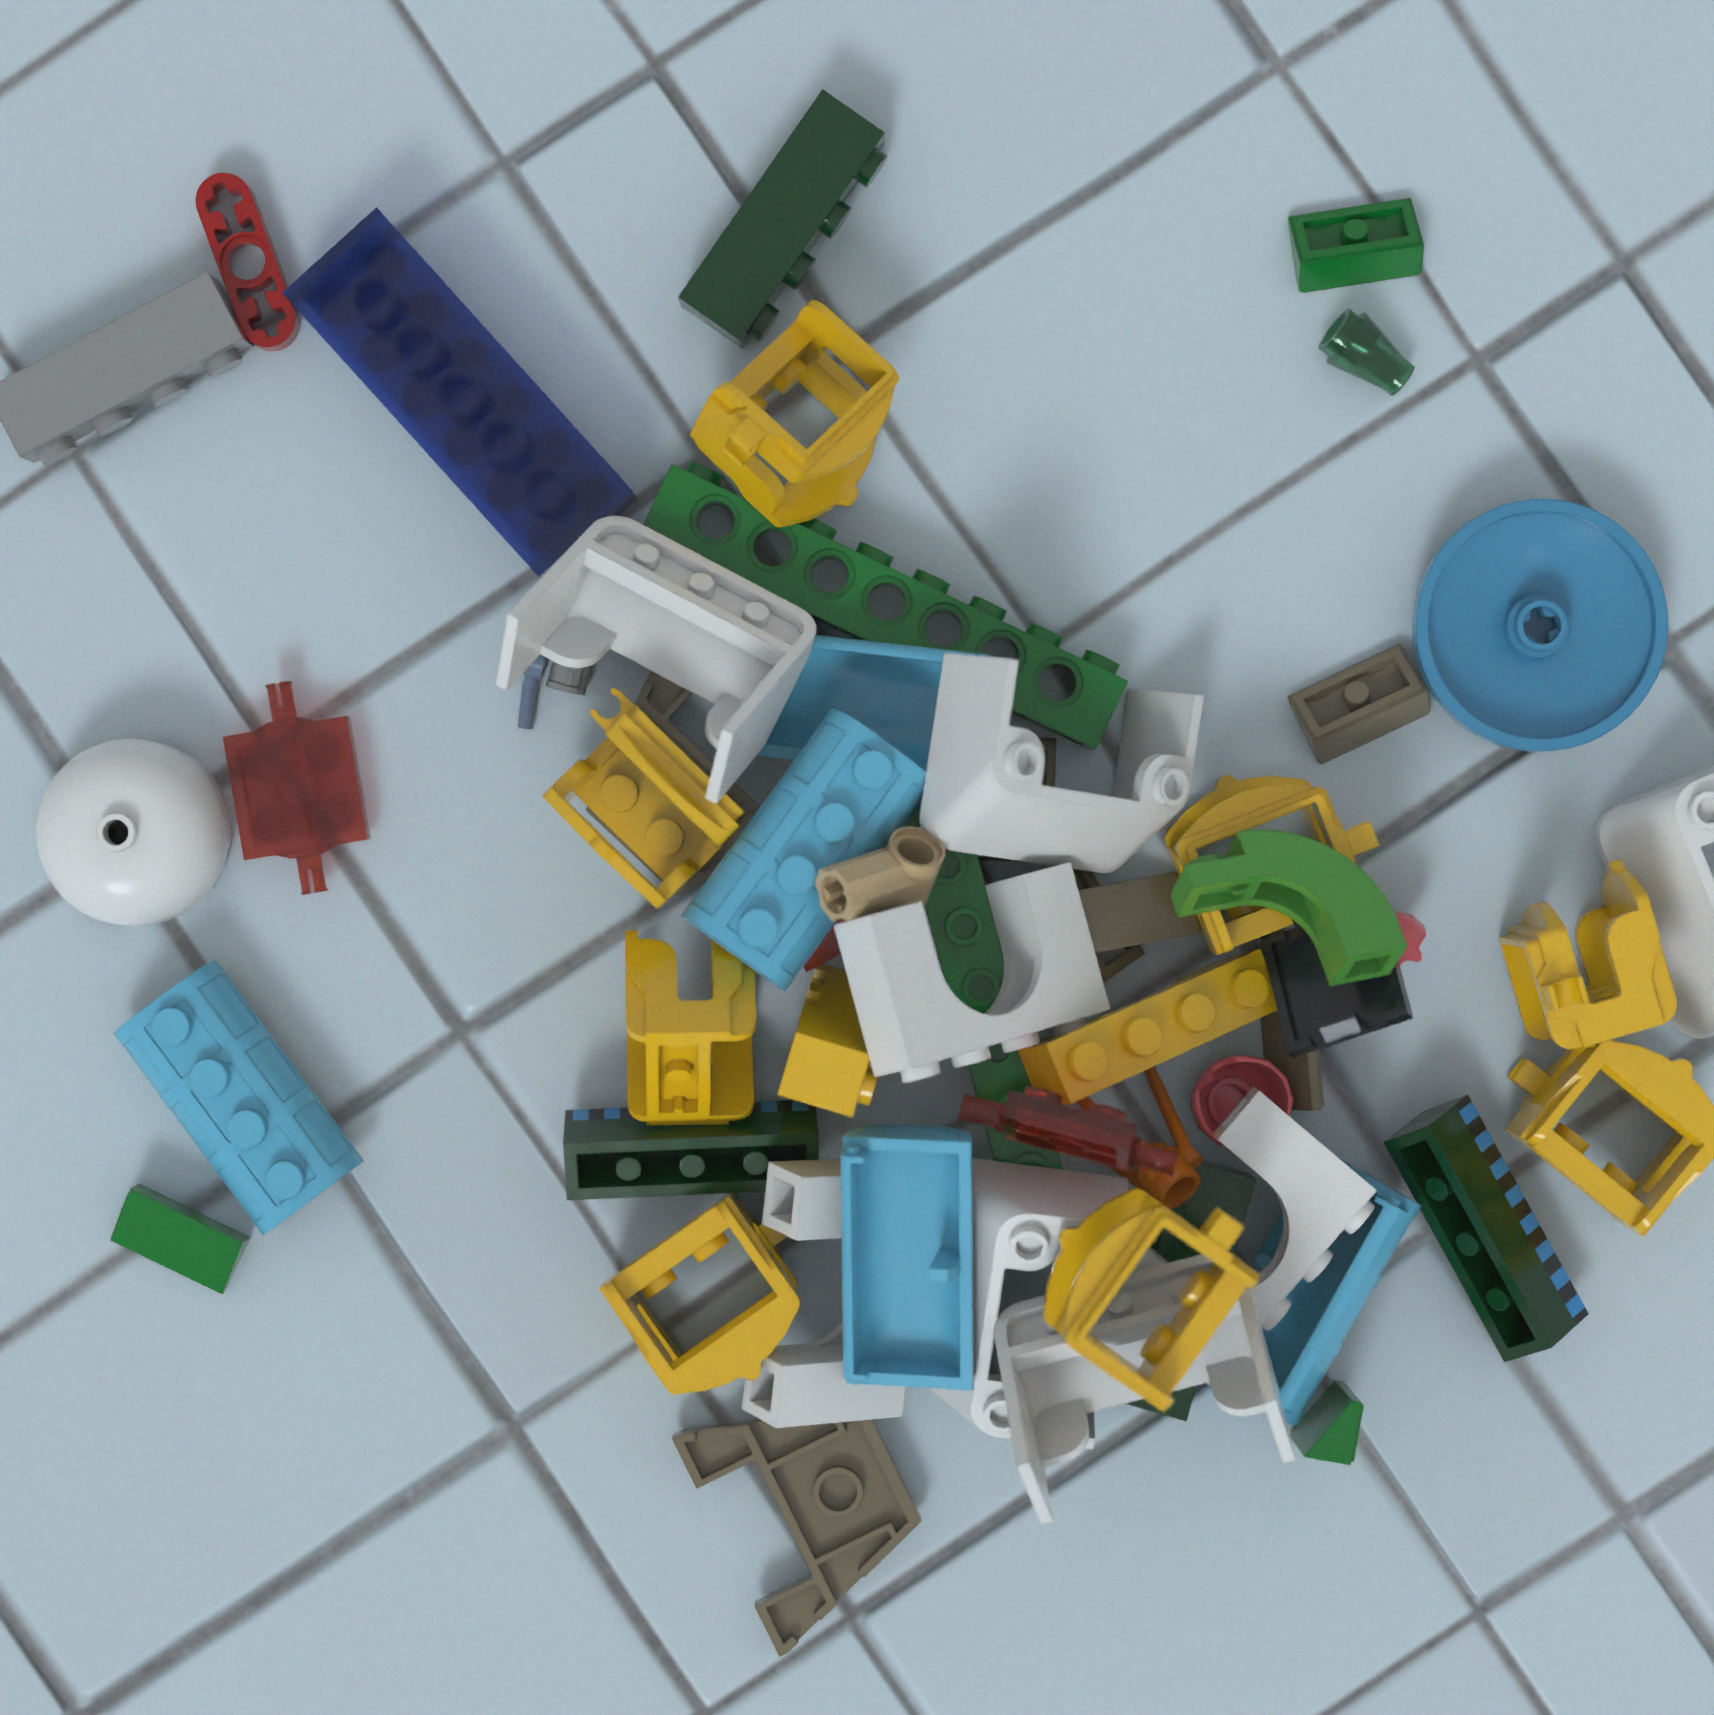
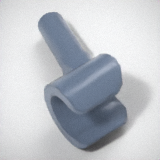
M541 654L522 673L525 674L521 691L517 726L519 728L533 729L537 689H539L540 680L550 660Z

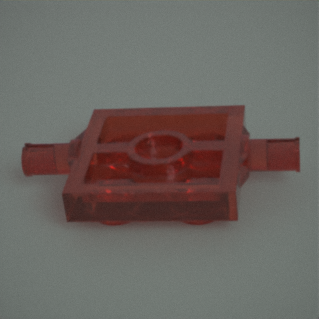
M292 681L267 684L265 687L268 692L272 722L263 725L253 732L223 737L244 860L270 856L296 858L302 891L301 895L328 891L321 854L330 851L340 844L371 839L350 716L318 721L297 718Z
M1031 1086L1025 1087L1024 1094L1008 1091L1006 1101H1003L1002 1104L970 1096L967 1093L963 1097L958 1120L995 1128V1132L1004 1133L1005 1139L1128 1171L1129 1167L1134 1169L1135 1166L1173 1176L1179 1149L1175 1150L1141 1141L1142 1137L1136 1136L1137 1124L1125 1122L1127 1114L1117 1108L1097 1103H1089L1087 1111L1061 1105L1063 1096L1046 1089Z

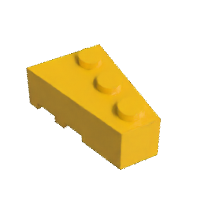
M817 962L777 1095L853 1117L857 1103L869 1106L878 1076L874 1077L846 970Z

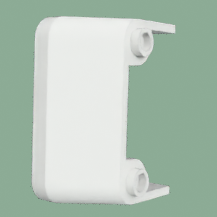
M607 516L596 520L507 613L496 685L507 691L540 654L562 666L584 668L598 662L611 649L714 704L707 714L704 728L706 738L717 749L705 799L717 804L765 746L810 656L816 635V624L810 614L802 608L645 525L623 516Z
M944 653L920 809V828L928 831L944 845L945 850L1051 866L1071 862L1072 869L1111 873L1120 868L1185 805L1190 792L1204 696L1129 688L1112 796L1042 785L1045 754L1040 739L1028 729L1009 726L1019 660Z
M1713 764L1608 808L1599 817L1594 830L1595 843L1607 873V863L1621 859L1625 869L1629 870L1637 878L1649 897L1660 935L1661 947L1677 999V1009L1669 1023L1679 1033L1698 1039L1714 1037V877L1701 848L1714 842Z
M973 1158L974 1389L973 1391L927 1389L984 1433L998 1438L1012 1439L1001 1374L989 1373L994 1345V1324L998 1319L1005 1268L1035 1271L1050 1265L1061 1250L1058 1241L1059 1232L1066 1227H1077L1087 1215L1104 1202L1128 1191V1178ZM1094 1412L1086 1414L1090 1434L1085 1449H1093L1095 1442Z
M1201 1254L1131 1272L1089 1333L1139 1368L1145 1360L1140 1356V1351L1149 1335L1161 1323L1166 1326L1170 1325L1183 1306L1178 1299L1186 1283L1199 1269L1207 1272L1214 1262ZM1246 1287L1173 1391L1210 1382L1215 1402L1224 1412L1241 1417L1266 1412L1282 1462L1295 1461L1296 1458L1282 1400L1252 1290ZM1045 1295L1010 1305L1002 1311L994 1324V1339L1016 1467L1041 1524L1053 1522L1044 1468L1068 1462L1085 1449L1090 1434L1086 1414L1144 1399L1073 1350L1064 1341L1063 1337L1045 1322L1043 1318Z

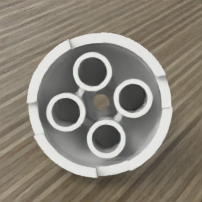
M125 738L106 741L74 756L56 773L42 797L36 819V845L39 859L47 878L64 900L81 913L101 922L119 926H144L174 919L194 908L214 888L213 885L223 869L228 848H231L232 823L229 807L213 775L196 758L171 745L148 739ZM123 822L128 828V837L122 844L117 845L109 837L119 830Z

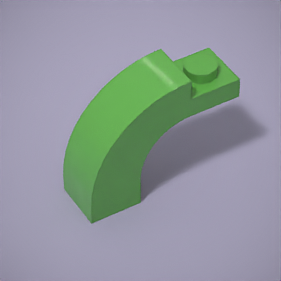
M1276 830L1238 831L1224 858L1219 854H1207L1185 865L1170 894L1177 917L1246 905L1270 908L1288 916L1299 924L1311 938L1330 986L1389 975L1408 947L1400 924L1385 895L1359 866L1335 849L1319 841L1289 832Z

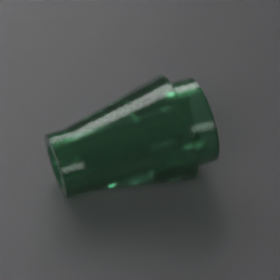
M1350 308L1342 312L1332 323L1318 347L1320 351L1328 356L1327 364L1382 388L1391 396L1401 390L1415 368L1412 363L1402 356L1367 313L1357 315Z

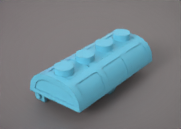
M815 635L810 656L765 746L757 756L794 760L828 712L834 708L861 722L926 772L944 653L993 656L981 653Z
M832 708L680 917L785 992L835 924L820 908L819 893L815 886L820 868L886 847L892 833L901 827H905L922 803L926 772L861 722L838 709Z
M216 960L207 963L181 980L131 1017L113 1033L153 1085L166 1106L172 1111L207 1158L209 1164L247 1212L262 1235L272 1230L364 1162L355 1147Z
M877 1124L852 1129L844 1134L843 1150L840 1153L843 1377L846 1379V1383L855 1385L870 1384L973 1391L972 1135L964 1130L932 1125Z
M1344 1160L1342 1161L1377 1190L1369 1199L1375 1207L1366 1221L1353 1234L1350 1235L1343 1230L1328 1247V1250L1333 1253V1257L1325 1269L1310 1283L1302 1278L1287 1295L1286 1298L1292 1304L1277 1325L1270 1331L1262 1328L1276 1376L1286 1421L1288 1424L1297 1427L1334 1358L1337 1357L1343 1347L1344 1340L1371 1292L1376 1288L1383 1276L1384 1269L1411 1221L1415 1219L1421 1208V1205ZM1282 1212L1251 1266L1257 1273L1270 1262L1277 1251L1283 1229Z

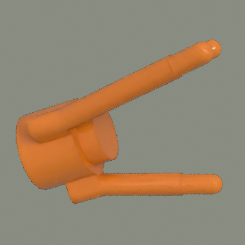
M1154 1066L1145 1070L1144 1073L1176 1147H1167L1166 1144L1158 1142L1150 1145L1143 1151L1089 1097L1077 1101V1104L1135 1162V1167L1138 1171L1108 1150H1101L1098 1154L1099 1159L1121 1177L1128 1178V1182L1134 1187L1142 1189L1164 1206L1172 1209L1187 1201L1197 1190L1201 1176L1194 1168L1202 1163L1203 1157L1190 1144L1163 1081L1160 1079Z

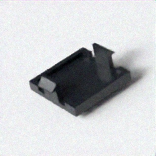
M1292 920L1293 924L1297 928L1288 931L1281 929L1260 937L1287 1051L1294 1058L1413 1019L1399 960L1389 975L1330 986L1314 943L1305 930L1294 920Z

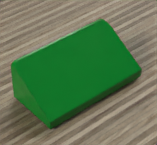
M1411 198L1288 217L1298 289L1302 293L1416 276L1422 271L1424 243Z
M137 1184L130 1188L110 1241L223 1294L251 1237L152 1189Z
M1334 1380L1306 1412L1298 1427L1295 1426L1291 1430L1290 1438L1304 1457L1351 1465V1462H1354L1364 1405L1343 1381Z

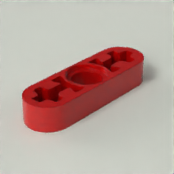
M230 173L211 175L201 183L197 190L195 199L196 209L240 328L245 337L260 349L266 351L285 349L298 336L300 317L256 197L251 188L236 175ZM226 188L233 196H242V201L234 205V212L239 225L246 229L253 223L255 227L254 232L233 234L225 216L219 211H211V206L219 202L217 192ZM221 234H233L221 243ZM247 245L259 247L265 256L263 271L257 277L249 280L236 277L231 268V260L234 253L239 248ZM275 281L276 291H264L269 306L276 313L285 312L286 319L277 323L279 334L270 337L263 329L255 330L254 323L262 319V312L258 301L251 296L243 302L241 294L260 292Z

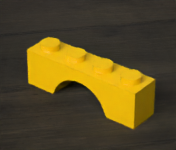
M1261 949L1222 958L1176 979L1177 981L1172 985L1148 997L1090 1019L1069 1031L1054 1036L1049 1035L1040 1039V1044L1019 1049L1018 1053L1041 1109L1077 1102L1277 1011L1267 964Z

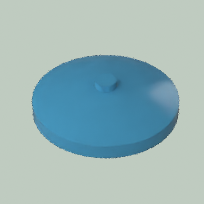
M1529 499L1505 504L1477 516L1464 524L1444 542L1431 559L1417 589L1412 616V639L1418 667L1426 686L1442 709L1456 723L1473 735L1500 747L1518 751L1548 752L1573 748L1600 738L1615 729L1639 707L1657 679L1664 660L1668 639V610L1663 587L1654 565L1639 543L1623 527L1598 511L1577 503L1555 499Z

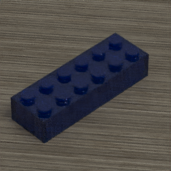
M377 207L282 292L538 577L541 578L596 520L607 516H619L638 499L631 488Z

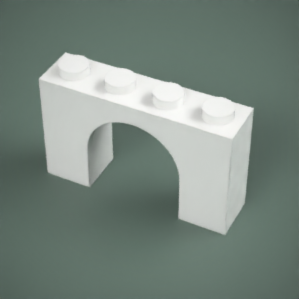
M1071 862L985 885L1003 953L1004 972L999 994L992 1006L984 1014L966 1006L954 995L947 985L938 963L922 901L834 925L874 1077L900 1072L903 1083L924 1079L941 1073L938 1061L951 1058L954 1068L981 1062L991 1058L988 1046L1001 1043L1003 1053L1034 1046L1041 1043L1038 1031L1050 1028L1051 1036L1058 1035L1086 1023L1087 1016L1111 1010Z
M1253 1086L1214 1131L1213 1135L1270 1184L1280 1203L1283 1217L1281 1240L1273 1258L1259 1272L1261 1276L1257 1280V1285L1252 1290L1261 1326L1266 1331H1270L1289 1310L1292 1302L1286 1297L1303 1278L1308 1283L1312 1282L1328 1265L1333 1257V1253L1328 1250V1247L1340 1233L1345 1230L1350 1235L1353 1234L1370 1216L1375 1205L1369 1199L1377 1190ZM1149 1247L1132 1272L1169 1262Z
M840 1159L768 1162L762 1224L796 1241L841 1238ZM841 1322L829 1334L818 1340L802 1344L777 1345L772 1353L762 1361L760 1376L754 1380L745 1379L742 1409L774 1428L902 1417L904 1396L908 1387L846 1383V1379L843 1377V1323Z

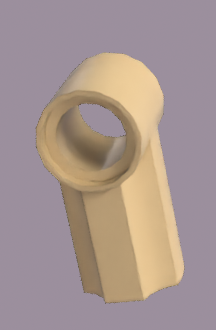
M912 826L901 827L892 833L886 847L820 868L815 881L820 898V908L832 922L840 919L850 921L885 908L894 909L921 901L924 907L945 858V847L939 840L922 828Z

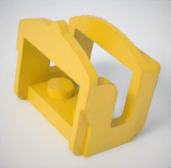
M811 300L801 309L795 322L730 382H722L708 397L689 436L694 439L701 452L734 481L743 497L774 526L781 528L810 521L830 511L836 505L848 507L855 502L858 497L856 485L862 478L872 458L876 437L889 412L899 376L890 363L827 306L819 301ZM828 348L871 388L866 391L828 356L826 349ZM799 382L828 408L838 420L808 449H805L765 412L768 403L764 399L775 389L781 394H785ZM756 452L788 480L784 486L775 473L754 455Z
M612 688L611 693L620 701L619 713L613 718L606 719L600 716L597 710L592 709L590 711L594 720L606 731L604 734L607 738L585 760L580 759L569 768L542 797L598 855L608 862L655 908L660 909L735 835L741 827L738 822L747 812L737 805L726 793L717 804L705 799L710 778L650 720V716L638 705H634L622 692ZM577 795L663 882L657 888L650 883L569 803L571 799Z
M1229 775L1221 776L1216 782L1215 790L1204 795L1187 808L1164 835V842L1178 878L1184 866L1199 857L1197 849L1236 835L1238 831H1246L1300 809L1303 811L1313 840L1335 849L1355 864L1354 855L1379 846V842L1371 822H1363L1344 830L1334 811L1329 795L1324 788L1313 787L1308 781L1303 779L1279 776L1247 778L1240 781ZM1246 905L1227 908L1226 912L1229 918L1224 920L1220 910L1196 914L1208 951L1216 955L1231 951L1236 946L1293 924L1292 919L1288 916L1262 906Z
M1621 859L1607 863L1608 873L1603 878L1601 889L1604 906L1584 913L1575 926V942L1587 981L1586 987L1582 975L1579 974L1567 929L1556 911L1548 903L1541 901L1529 905L1523 915L1521 924L1508 928L1509 935L1499 937L1500 947L1523 1027L1526 1033L1534 1039L1541 1041L1553 1039L1560 1047L1577 1049L1663 1025L1675 1015L1677 999L1661 947L1660 935L1649 897L1637 878L1629 870L1625 869Z
M625 930L627 1107L630 1115L638 1121L647 1122V1126L729 1124V1121L742 1120L748 1117L754 1107L752 1034L756 1029L755 971L712 940L711 999L680 1000L678 998L677 957L673 948L661 940L638 939V930ZM711 1053H712V1082H711Z
M1607 1040L1587 1047L1566 1049L1559 1059L1546 1069L1545 1072L1529 1059L1526 1060L1522 1057L1507 1075L1511 1081L1527 1094L1523 1098L1520 1111L1507 1125L1505 1130L1609 1212L1616 1221L1643 1237L1673 1200L1698 1178L1714 1159V1105L1702 1087L1692 1078V1064L1685 1059L1678 1058L1670 1061L1663 1055L1644 1047ZM1598 1071L1674 1132L1636 1181L1610 1162L1601 1170L1583 1155L1590 1145L1561 1122L1552 1130Z
M1132 1188L1104 1202L1087 1215L1077 1227H1066L1059 1232L1058 1241L1061 1250L1055 1258L1047 1281L1043 1318L1049 1326L1054 1328L1063 1337L1064 1341L1073 1350L1164 1413L1166 1408L1169 1409L1174 1402L1170 1394L1246 1287L1253 1290L1261 1275L1228 1251L1244 1229V1226L1224 1211L1216 1207L1201 1229L1198 1230L1142 1189ZM1165 1227L1214 1263L1207 1272L1199 1269L1186 1283L1178 1299L1183 1304L1182 1308L1169 1326L1161 1323L1149 1335L1140 1351V1356L1145 1360L1138 1368L1090 1334L1089 1331L1159 1232Z
M728 1193L714 1205L629 1265L614 1273L599 1287L604 1297L629 1331L645 1360L666 1390L671 1394L706 1391L728 1384L739 1377L747 1380L757 1379L762 1371V1361L772 1353L786 1335L800 1306V1298L796 1293L798 1279L775 1246L788 1236L763 1225L762 1222L759 1223L747 1210L736 1193ZM730 1228L773 1290L681 1354L638 1291H641L646 1300L660 1292L678 1278L671 1269L691 1254L698 1263L711 1256L729 1242L723 1231Z

